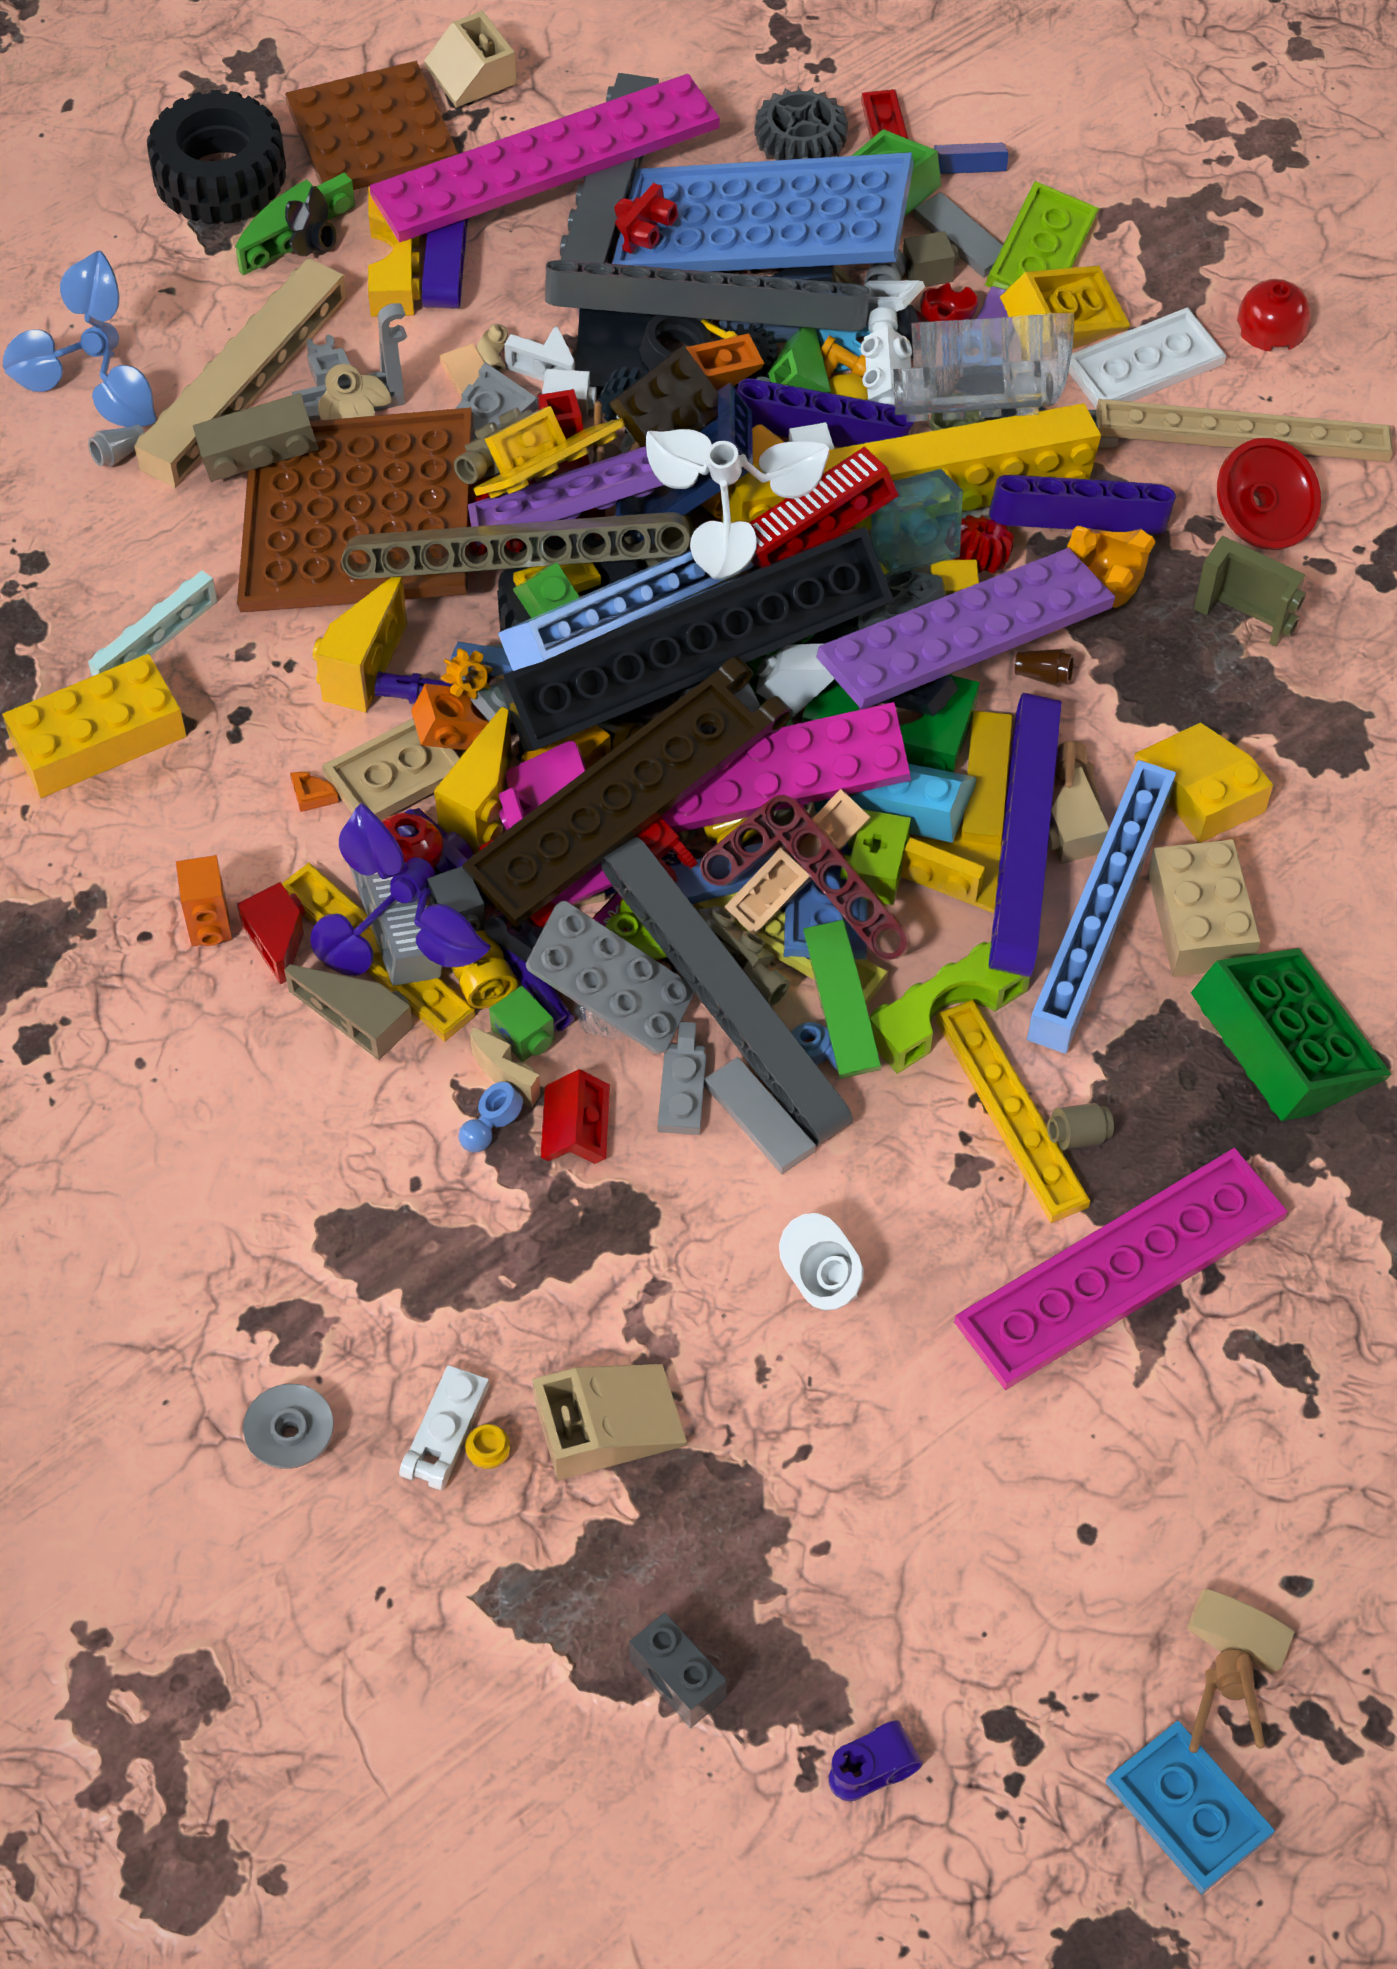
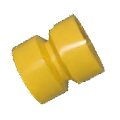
M485 930L476 931V933L491 946L490 950L483 957L469 965L451 967L455 977L460 980V987L469 1006L476 1009L492 1007L516 990L518 985L508 961L504 960V954L499 943L491 939Z

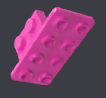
M565 742L507 771L506 780L509 789L498 794L503 809L499 810V815L506 830L587 770L580 748L575 742ZM599 863L550 902L555 906L562 901L573 905L613 887V885L605 876Z

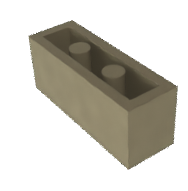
M301 393L193 425L200 454L211 482L319 450Z

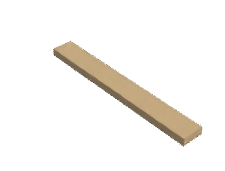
M1098 399L1096 406L1097 428L1101 436L1228 448H1237L1241 444L1256 438H1274L1290 444L1306 455L1390 462L1393 454L1390 425Z

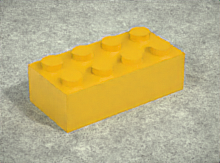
M149 653L2 713L10 741L40 798L187 737L181 709Z

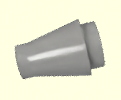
M139 424L131 427L95 432L94 437L88 440V447L93 460L98 466L107 465L112 467L135 451L134 445L139 436L144 433V430Z

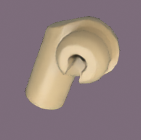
M497 323L491 325L490 329L485 331L476 349L484 363L486 362L502 373L505 370V364L499 354L504 348L508 331L505 326Z

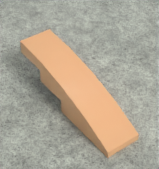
M840 789L813 819L838 849L841 850L871 817ZM815 834L807 835L802 839L800 844L802 854L810 858L819 853L821 841ZM785 846L783 848L780 847L725 905V908L749 932L756 935L812 878Z

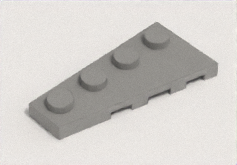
M485 362L478 371L479 377L473 385L469 384L461 394L462 400L456 407V409L472 408L474 440L477 438L476 430L491 422H495L496 426L499 425L498 417L509 410L518 407L521 413L529 409L533 413L538 409V398Z

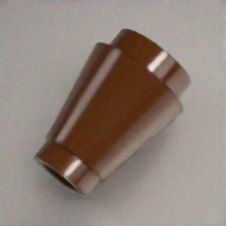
M1064 649L1017 653L1015 675H1022L1023 677L1055 687H1060L1061 684L1069 685L1071 682L1074 655L1065 653Z

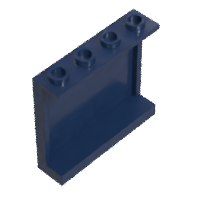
M730 382L718 390V418L698 432L706 435L711 444L718 441L733 443L738 450V454L746 455L747 461L753 465L752 411ZM741 467L742 472L739 479L749 473L744 467ZM710 471L707 475L699 473L696 483L690 488L674 489L662 485L656 487L652 493L646 496L633 497L632 495L618 500L615 516L666 512L679 513L683 516L720 492V484L711 478ZM629 530L624 533L626 537L631 535L637 544L644 539L642 533L637 530Z

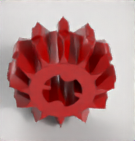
M967 515L965 519H957L955 526L952 528L948 542V554L953 557V560H977L978 573L982 571L995 573L996 570L1004 569L1009 561L1014 535L1008 531L1006 525L986 519L983 515L979 518Z

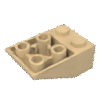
M663 1364L575 1367L532 1379L534 1402L557 1481L687 1446V1440Z

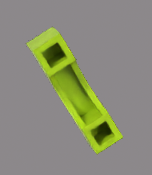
M982 942L975 946L964 959L956 964L954 962L946 964L932 979L924 984H914L897 1001L890 1005L888 1003L882 1004L873 1011L869 1019L877 1051L898 1074L930 1054L933 1036L930 1022L939 1011L950 1005L965 1003L974 999L976 1004L996 1012L1028 991L1030 977L989 969L991 942Z

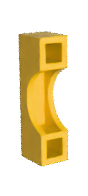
M368 186V216L371 238L383 241L393 248L385 258L368 265V297L371 317H378V313L383 307L393 303L402 304L405 316L414 315V300H421L420 279L414 278V274H420L419 252H414L413 248L420 247V235L399 243L370 196V187Z

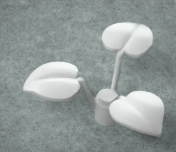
M695 430L648 431L646 435V450L649 464L657 479L664 485L674 489H687L696 483L699 473L707 475L709 471L711 478L720 484L723 523L719 521L703 523L694 531L690 541L691 554L696 564L713 579L718 580L733 577L744 570L751 562L757 548L755 531L749 523L743 521L731 523L728 485L735 483L739 479L742 472L741 467H744L760 482L770 481L771 489L776 495L793 499L805 496L816 488L821 480L829 456L828 445L811 441L784 442L768 448L760 456L759 466L763 472L761 473L747 461L746 455L738 454V450L733 443L718 441L711 444L706 435Z

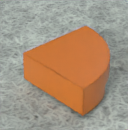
M309 772L290 773L300 812L339 803L337 791L329 781L311 776Z

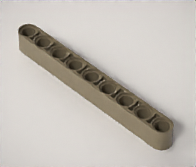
M666 512L364 534L354 536L347 542L342 554L341 565L345 573L354 579H371L549 566L556 562L559 565L674 557L681 555L688 548L690 527L686 518L681 514ZM676 527L682 531L683 535L679 540L672 542L664 539L662 532L666 528ZM629 530H637L642 533L644 539L638 544H629L623 539V535ZM589 533H598L603 536L605 542L601 546L591 547L585 543L584 537ZM555 535L563 538L566 545L562 549L552 550L545 544V540L549 536ZM517 538L524 541L527 548L523 552L515 553L507 548L506 542ZM479 541L487 547L488 551L484 555H474L470 553L467 545L471 542ZM434 544H441L448 550L449 555L444 558H435L429 553L428 548ZM394 547H402L409 553L410 558L405 561H397L392 558L389 550ZM355 550H363L370 556L371 561L366 564H358L352 559L350 553Z

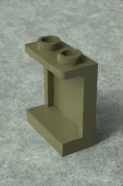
M1221 536L1204 561L1194 610L1208 615L1215 603L1220 601L1272 626L1273 630L1269 644L1277 647L1284 635L1291 637L1299 622L1300 617L1295 614L1299 611L1306 596V592L1302 591L1305 574L1225 536Z

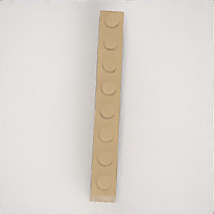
M307 258L298 269H294L289 275L288 280L278 291L273 292L269 296L266 304L256 314L250 316L241 331L235 337L230 338L213 361H209L202 373L183 389L178 399L169 408L162 411L159 419L153 426L139 436L134 445L139 470L176 488L202 460L193 425L248 409L307 344V339L313 338L347 300L344 275L310 258Z

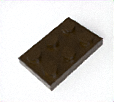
M683 345L609 404L620 419L623 418L625 427L639 446L644 447L646 446L648 431L665 432L679 429L699 431L718 415V392Z

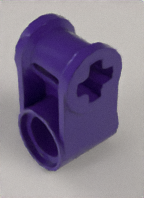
M898 1720L890 1721L877 1727L869 1734L837 1749L832 1757L828 1783L836 1797L852 1802L860 1800L862 1797L887 1785L905 1780L916 1773L922 1767L923 1762L901 1722ZM843 1768H848L850 1772L843 1774ZM859 1771V1772H860L859 1777H856V1778H855V1776L853 1775V1773H856V1772Z

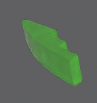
M844 920L803 928L839 1079L881 1070L877 1047Z

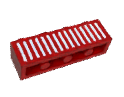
M864 446L823 473L820 482L809 494L800 498H786L749 522L755 531L757 548L751 562L757 568H761L837 537L898 497L899 494L888 468Z

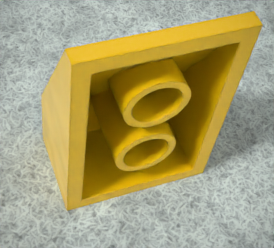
M1100 265L1025 272L1000 296L1007 315L1012 321L1022 340L1023 347L1031 359L1056 356L1126 331L1130 327Z
M402 576L389 578L331 622L323 638L319 637L316 640L312 657L317 663L316 682L320 684L322 700L324 702L367 712L375 695L377 672H386L408 625Z
M504 707L498 710L434 790L438 825L446 833L451 831L458 833L470 846L474 855L479 852L481 845L492 839L495 840L501 835L503 830L499 810L503 809L498 794L506 791L508 788L506 773L511 768L512 761L509 710Z
M1201 722L1140 750L1134 755L1136 761L1141 760L1176 772L1169 805L1198 843H1202L1266 812L1273 787L1272 782L1249 754Z

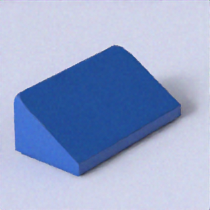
M1003 142L934 145V150H937L940 174L1007 171L1008 149Z

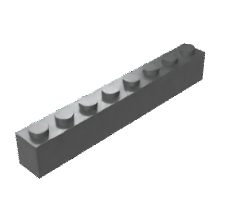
M618 72L615 85L608 87L606 102L659 84V78ZM644 155L583 177L585 182L578 185L576 192L577 208L576 210L571 209L569 213V234L563 235L561 239V260L612 264L620 235V230L615 225L618 217L615 214L614 206L620 199H629L636 169H640Z

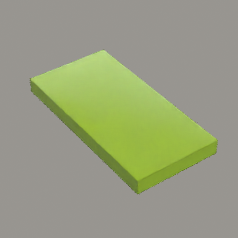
M1034 181L987 277L985 285L990 288L994 286L1007 290L1025 272L1072 268L1099 208Z

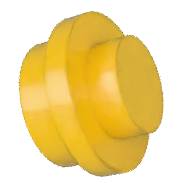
M485 1424L475 1428L469 1434L465 1448L468 1459L475 1466L483 1469H492L500 1466L507 1460L511 1445L510 1439L503 1429L495 1425Z

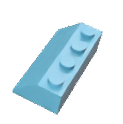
M908 764L911 781L862 791L850 797L864 810L910 817L909 834L953 843L977 781L974 776ZM830 799L814 802L816 814Z

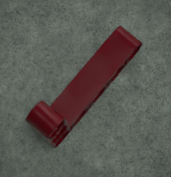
M777 795L769 799L702 858L700 869L704 879L716 886H730L783 843L874 954L879 958L891 960L902 957L908 951L910 937L907 930L803 805L795 798ZM782 803L792 805L795 814L792 822L786 826H780L774 819L775 809ZM757 829L763 837V843L758 851L749 853L743 846V837L748 831ZM815 834L821 841V849L816 856L807 858L802 854L800 844L805 836ZM719 856L727 857L731 863L730 874L724 879H717L712 873V863ZM834 866H842L847 872V882L840 889H832L827 883V873ZM863 897L870 899L874 905V913L867 921H859L853 914L854 903ZM887 929L895 930L901 937L900 947L893 953L885 952L879 944L880 935Z

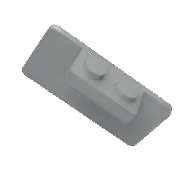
M562 901L554 907L526 962V968L530 973L655 1054H661L667 1050L694 994L692 988L683 978L566 901Z

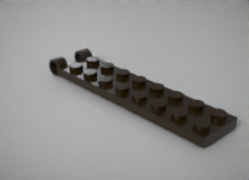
M732 657L720 669L462 864L463 870L515 927H518L604 860L603 857L636 836L766 734L778 732L789 722L793 715V710L779 696H773L752 714L733 694L739 692L747 685L753 675V671L739 657ZM705 725H712L716 728V731L713 734H704L701 732V728Z

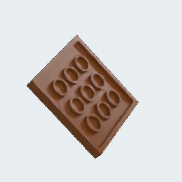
M417 60L285 93L287 106L320 184L345 172L352 180L353 190L458 154Z

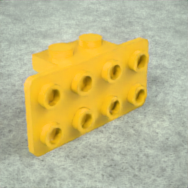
M551 406L542 408L484 439L500 474L476 486L473 490L476 496L488 493L490 498L497 497L505 492L508 494L516 492L529 485L527 480L535 476L538 478L546 476L559 469L557 464L565 460L570 462L588 453L587 448L595 444L601 446L618 437L616 430L625 426L624 420L621 418L591 426L565 439Z
M960 823L953 843L909 834V841L903 853L901 877L994 914L1001 845L961 841L962 823Z

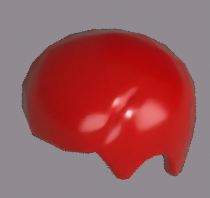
M949 282L937 289L929 288L925 290L920 299V310L924 320L932 327L945 332H956L967 326L978 307V296L972 288L967 286L962 291L956 292L951 288Z

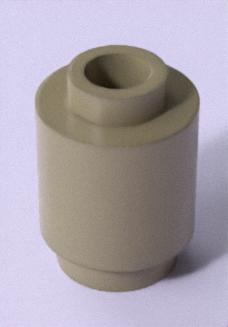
M1096 1103L1056 1108L1047 1122L1048 1136L1053 1143L1058 1144L1061 1150L1101 1145L1105 1140L1113 1136V1116L1108 1107L1099 1106Z

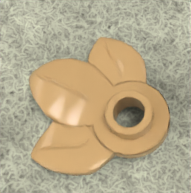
M338 364L332 367L326 374V392L318 402V413L321 420L374 416V407L390 404L391 396L387 387L376 376L360 375L355 367L349 364ZM341 375H345L350 379L351 384L348 389L339 387L338 378Z

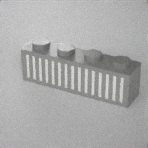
M349 865L365 912L369 916L391 894L390 882L392 877L381 879L377 872L366 876L358 873ZM419 898L412 903H400L395 900L371 924L392 986L440 978L442 966L429 960L416 944V936L421 930L414 923Z

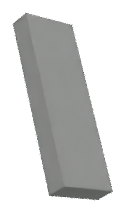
M941 192L914 208V218L931 233L945 231L950 244L956 245L959 257L983 278L989 275L1003 246Z
M736 1057L704 1079V1086L781 1175L815 1153L816 1145L739 1057Z

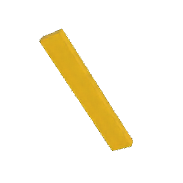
M309 862L282 883L289 895L295 893L298 896L305 910L304 916L314 925L326 915L341 914L348 919L355 929L368 917L366 912ZM371 925L360 934L370 943L374 953L373 963L366 972L389 991L400 992L409 1001L411 1012L444 1042L475 1017L474 1009L440 978L392 986Z
M974 999L937 1013V1025L1050 1223L1089 1208L1090 1199L1058 1144L1050 1140L1046 1123Z

